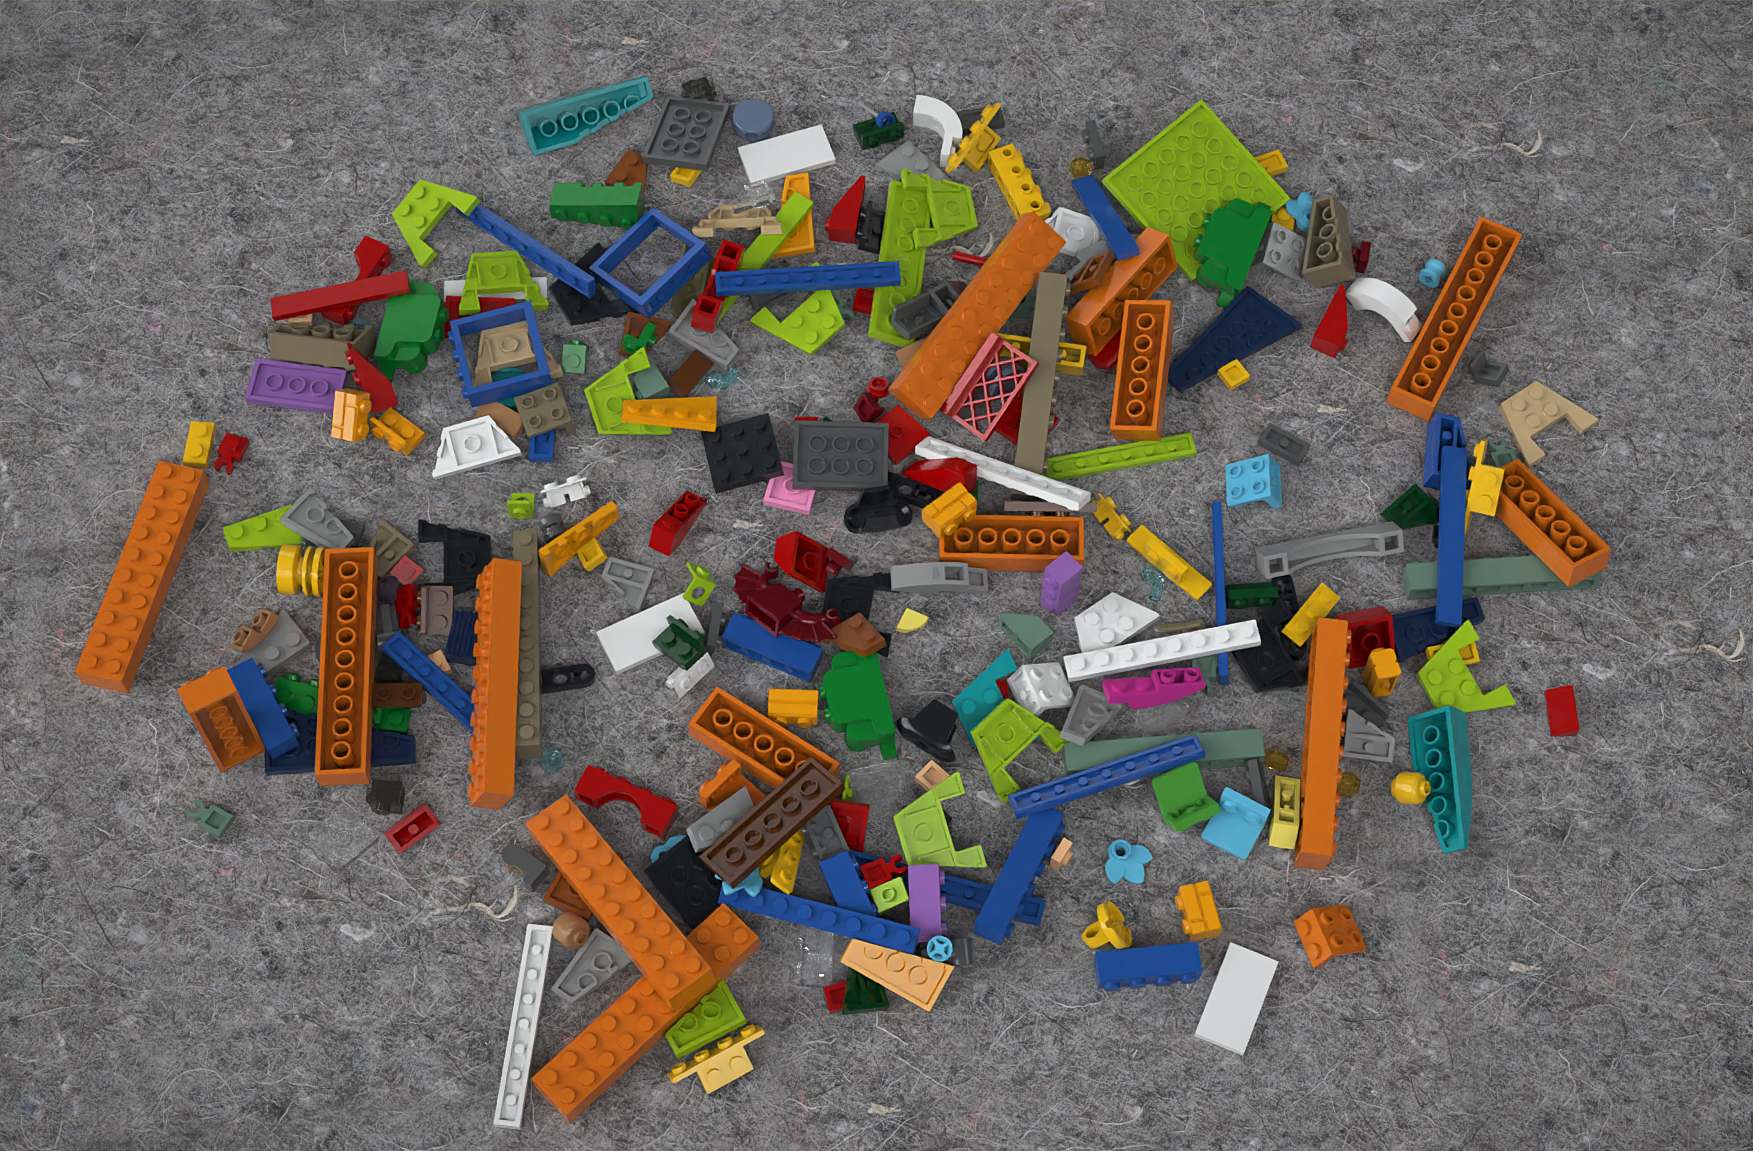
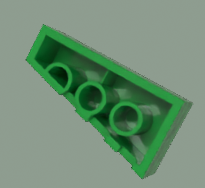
M642 182L634 183L633 186H625L624 183H615L614 186H603L602 183H594L590 187H586L583 183H555L549 205L551 218L560 221L570 220L582 224L591 223L604 227L613 226L629 230L641 219L644 213Z

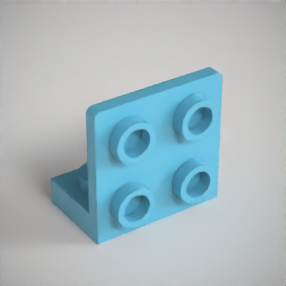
M1269 454L1225 466L1227 506L1232 508L1263 500L1273 509L1282 507L1280 465Z
M1225 787L1218 804L1220 812L1213 815L1201 835V839L1245 861L1266 824L1271 809Z

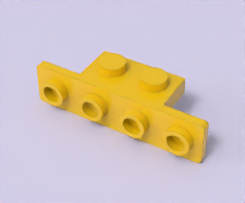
M1000 102L992 106L988 104L981 112L983 117L969 129L971 133L961 140L958 145L960 147L958 152H954L948 158L947 163L949 164L945 169L947 173L956 169L962 161L974 172L981 168L988 158V152L993 150L1001 139L987 126L1002 104Z
M1483 438L1480 443H1476L1473 457H1477L1476 465L1471 466L1468 480H1472L1470 490L1466 489L1465 534L1469 531L1473 512L1491 516L1496 515L1505 468L1483 464L1488 439Z
M1140 525L1127 538V543L1195 601H1198L1212 587V583L1145 526Z
M801 829L759 866V875L764 879L771 875V883L787 895L793 891L805 837Z
M754 1024L744 1027L740 1031L741 1034L734 1038H724L712 1050H702L694 1056L695 1059L688 1063L681 1062L673 1066L671 1072L667 1073L668 1079L674 1084L696 1072L707 1094L717 1090L754 1069L743 1046L764 1035L763 1028L759 1025L754 1026Z

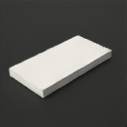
M822 124L737 147L751 187L782 179L788 175L800 174L836 164V159Z
M684 593L596 632V636L616 675L663 654L654 647L652 641L669 627L666 619L669 615L677 620L679 618L682 619L692 631L697 630L705 636V632L691 605L683 599Z
M1230 942L1194 1036L1243 1056L1279 961Z

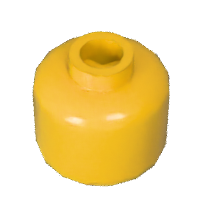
M1401 772L1391 783L1392 796L1400 804H1421L1425 801L1431 790L1430 783L1419 772Z

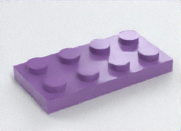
M256 358L245 399L247 403L333 414L335 390L345 389L348 372L342 369Z

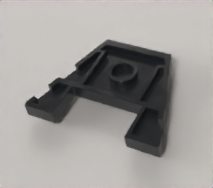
M598 243L574 265L594 277L589 267L605 253V250ZM560 279L549 287L551 295L571 326L600 321V318L613 316V318L622 317V314H628V312L640 314V312L620 298L610 302L596 279V294L591 298H588Z
M418 520L419 543L444 542V582L418 584V590H421V587L425 585L455 586L454 596L475 589L478 574H481L485 565H488L492 560L491 536L465 529L448 528L444 524L435 525L428 523L427 520Z
M882 572L873 573L872 576L865 577L856 575L828 579L822 614L826 615L829 609H836L838 616L841 617V622H844L860 612L869 621L875 590L900 593V591H891L890 573L882 574ZM879 632L885 639L887 646L878 650L877 654L888 657L892 634Z
M1283 598L1278 599L1257 623L1261 645L1231 651L1256 693L1308 684L1309 665L1298 670L1273 629L1293 617Z

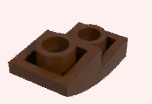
M695 349L667 384L682 398H686L713 366V363Z

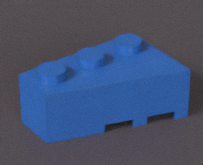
M1436 413L1427 425L1423 487L1440 490L1441 451L1444 445L1466 449L1467 443L1459 417ZM1467 454L1466 489L1470 490L1472 480H1468L1472 460Z

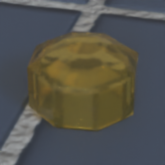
M1083 157L1073 159L1069 167L1070 174L1075 179L1090 175L1092 170L1090 161Z
M1269 750L1267 751L1264 765L1275 771L1286 770L1289 757L1284 752Z
M1343 772L1341 783L1337 786V792L1340 793L1341 797L1351 798L1359 791L1360 779L1354 773Z

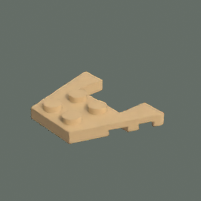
M764 203L718 205L708 214V219H702L699 222V227L694 226L692 228V232L696 237H714L716 228H722L724 231H732L737 227L755 230L761 226V235L782 234V225L780 222L777 223L775 216H771V211Z
M527 321L481 331L473 387L492 383L490 373L492 371L537 362ZM543 346L551 379L562 377V368L559 364L557 365L552 354Z
M1538 381L1505 400L1499 407L1510 433L1513 434L1517 442L1516 447L1524 458L1523 463L1528 469L1543 460L1546 455L1532 440L1533 437L1563 418H1566L1580 435L1598 422L1597 417Z

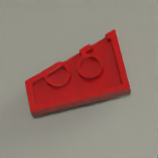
M446 296L445 308L449 311V320L445 322L444 339H448V331H452L450 321L472 316L459 315V305L462 296ZM478 297L480 313L516 304L515 298Z

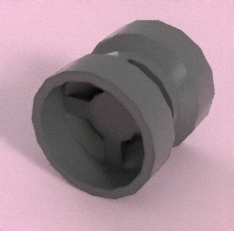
M549 514L539 521V527L545 533L544 539L546 544L567 531L562 526L563 520L560 514Z

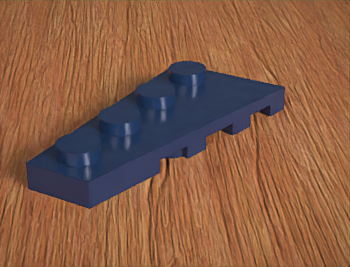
M1478 597L1462 600V624L1467 620L1471 622L1473 627L1482 623L1485 616ZM1436 606L1392 615L1395 652L1398 662L1401 663L1425 651L1427 647L1435 646L1449 639L1459 628L1435 624Z

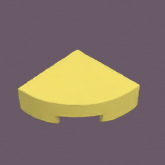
M906 608L896 631L909 633V631L921 629L927 624L929 617Z

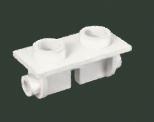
M580 475L567 478V483L558 485L557 482L544 485V490L540 491V495L546 494L547 498L543 499L545 508L550 507L551 509L566 504L565 494L569 495L571 502L587 498V495L591 494L589 486L583 485L587 478H580Z
M708 652L687 671L678 667L667 677L668 680L665 684L670 689L674 688L679 698L686 694L715 666Z

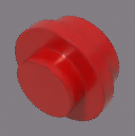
M874 377L867 385V392H871L875 398H884L890 393L888 391L890 385L885 378Z

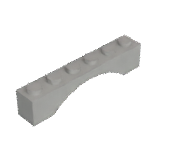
M1393 521L1257 547L1255 551L1257 569L1265 579L1289 575L1307 565L1330 559L1353 556H1386L1404 552L1402 529Z

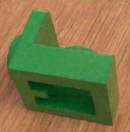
M374 708L372 723H375L377 731H390L407 735L412 712L411 709Z

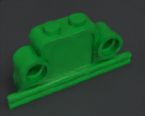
M1234 199L1224 208H1217L1211 215L1206 214L1201 224V227H1204L1202 235L1198 234L1193 244L1196 247L1194 257L1202 264L1197 269L1196 279L1203 287H1213L1222 291L1217 301V306L1226 309L1234 297L1241 291L1272 215L1271 206L1260 201L1257 206H1254L1241 199Z
M409 279L410 293L390 297L388 300L374 358L381 367V372L389 378L391 383L396 369H405L411 374L423 371L428 364L426 354L435 353L439 349L440 342L444 339L445 322L449 320V311L444 307L440 294L431 283Z
M853 651L836 654L832 659L830 670L823 676V685L818 686L820 700L825 699L826 707L823 708L825 722H830L833 731L837 733L845 732V744L850 750L861 752L870 746L880 745L883 760L896 758L898 756L895 746L896 732L877 652L868 657L857 655Z

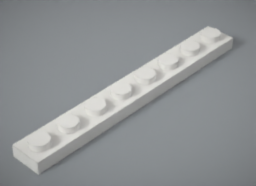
M929 436L915 446V454L925 457L927 460L953 457L965 459L976 464L977 476L985 478L987 481H994L1005 485L1007 488H1014L1025 492L1027 495L1036 496L1050 503L1065 506L1070 510L1079 511L1090 501L1091 492Z
M1250 620L1064 656L1063 658L1068 682L1259 646L1261 645V639L1256 620Z
M527 925L493 1123L494 1127L521 1130L553 939V926Z

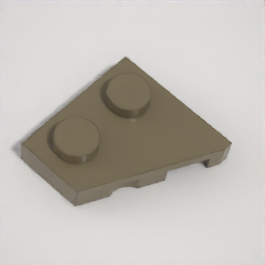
M382 519L378 522L376 536L372 539L370 547H374L378 558V578L383 582L390 575L389 572L404 555L408 557L416 549L415 544Z

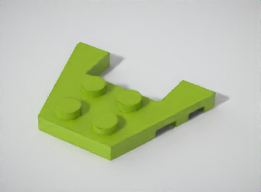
M902 169L900 174L904 191H926L933 228H915L912 232L916 251L976 230L978 224L970 186L945 179L940 181L930 178L928 174L921 173L919 175L912 173L910 169Z
M419 179L393 211L392 216L418 264L426 269L438 253L428 246L424 239L452 205L469 216L481 200L474 195Z
M518 251L471 254L459 305V315L480 314L478 294L524 292L526 302L531 301L534 311L548 310L549 303L542 296L538 284L534 283L531 278L530 271Z
M816 261V262H815L814 264H812L811 266H820V265H819V263ZM830 290L815 291L811 297L781 323L766 307L762 308L750 319L754 326L786 341V343L810 356L815 354L846 326Z
M644 347L637 350L628 359L626 358L622 361L620 365L584 389L599 435L673 434L671 427L621 422L623 400H635L628 376L651 368Z
M1469 620L1464 622L1415 674L1434 709L1450 705L1463 712L1470 713L1510 707L1516 704L1506 684L1483 695L1458 650L1480 639Z
M1009 698L1004 699L970 731L1001 803H1005L1008 800V795L1016 793L1020 789L1004 767L1037 736L1040 737L1053 754L1059 752L1064 747V743L1069 742L1059 737L1061 731L1054 728L1055 726L1034 716L1032 712Z
M954 772L892 816L907 865L939 864L940 866L987 867L981 844L955 852L940 803L942 800L965 794L959 772Z

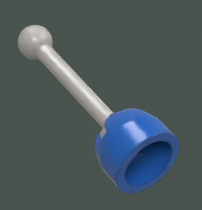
M864 100L858 101V108H864L876 117V124L879 128L895 124V117L891 113L886 111L877 113L867 106Z

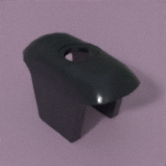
M890 485L862 489L858 501L850 505L844 515L846 528L849 532L855 534L883 532L902 528L909 525L912 521L910 505L904 499L894 497Z
M933 700L915 718L897 719L896 726L903 738L939 761L955 762L956 757L949 744L957 729L955 722L958 718V713L941 702Z

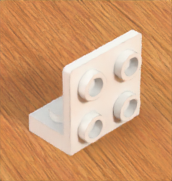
M1058 662L1022 665L1007 679L1017 704L1032 712L1036 717L1045 709L1071 707L1075 699L1062 667Z

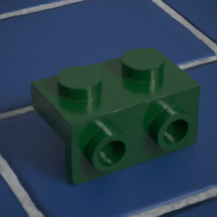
M894 112L891 114L895 117V124L879 128L876 124V118L853 125V131L862 150L876 148L881 144L895 142L900 138H904L903 122L898 121Z
M1272 582L1226 585L1227 609L1240 610L1251 607H1271L1277 602L1278 588L1273 587Z

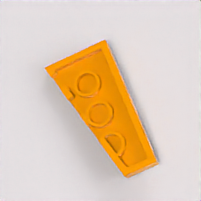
M851 938L839 960L930 1012L954 969V966L854 938Z

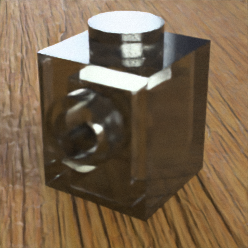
M372 779L371 788H367L366 803H369L372 812L382 816H387L390 813L402 814L406 794L403 782Z

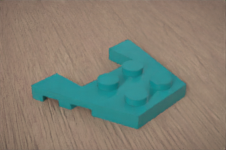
M1009 650L1004 651L951 702L955 712L958 713V718L972 747H976L970 731L1004 700L995 680L1018 670Z

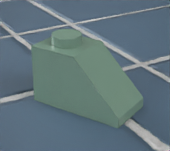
M646 352L651 368L636 373L633 381L635 400L671 398L669 385Z
M1002 613L999 616L998 626L1029 659H1032L1052 643L1053 628L1047 621H1042L1039 616Z

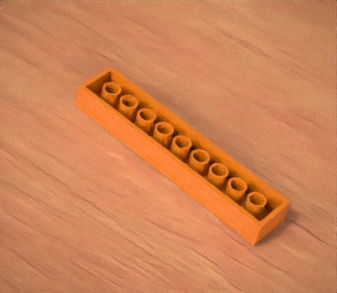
M1034 211L1022 214L891 384L888 391L921 420L932 419L949 397L991 332L997 334L1039 279V273L1046 270L1066 241Z
M1480 216L1392 385L1386 403L1429 422L1522 237L1521 233Z
M158 460L75 669V673L82 684L129 694L210 483L204 470Z
M374 547L325 549L315 777L320 786L370 784L373 720L371 702L372 684H374L378 558Z
M493 558L488 565H485L483 572L478 574L476 580L479 597H477L475 603V611H478V619L474 626L477 642L473 649L476 665L472 672V679L475 680V689H473L471 695V702L474 703V712L471 714L470 726L474 728L469 742V749L473 751L472 759L468 766V773L472 774L471 783H469L467 797L471 798L470 807L500 810L514 796L521 561Z
M1318 617L1311 634L1300 778L1299 830L1296 838L1294 867L1324 871L1327 864L1332 862V858L1336 855L1337 841L1333 840L1334 831L1337 832L1339 817L1335 816L1336 807L1338 808L1340 804V793L1336 791L1342 778V769H1338L1339 760L1343 758L1344 746L1340 745V740L1344 736L1345 722H1341L1347 706V699L1343 698L1344 690H1347L1348 676L1345 675V670L1349 666L1350 653L1346 651L1347 644H1350L1352 633L1351 630H1348V621Z
M567 794L525 823L532 839L562 873L563 877L674 1013L716 983L712 968Z
M724 903L686 937L712 968L716 983L674 1013L645 976H643L531 1078L534 1087L569 1124L662 1039L665 1033L686 1013H690L706 994L709 995L722 979L725 980L760 948L759 937Z

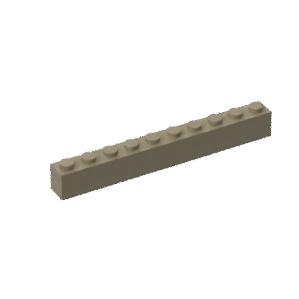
M1048 272L1039 273L1029 357L1039 363V366L1025 385L1015 458L1016 467L1042 475V473L1047 474L1049 460L1044 459L1045 451H1050L1052 437H1047L1048 429H1053L1054 415H1050L1051 406L1056 407L1057 393L1053 392L1054 384L1058 385L1060 371L1056 370V362L1061 363L1063 349L1058 348L1059 340L1064 341L1066 328L1061 326L1062 319H1067L1068 305H1064V299L1070 296L1071 283H1067V275ZM1014 488L1011 489V500L1039 502V497L1027 495L1025 492Z
M537 529L513 531V560L522 562L515 746L518 759L543 758L540 556L538 552L540 542Z

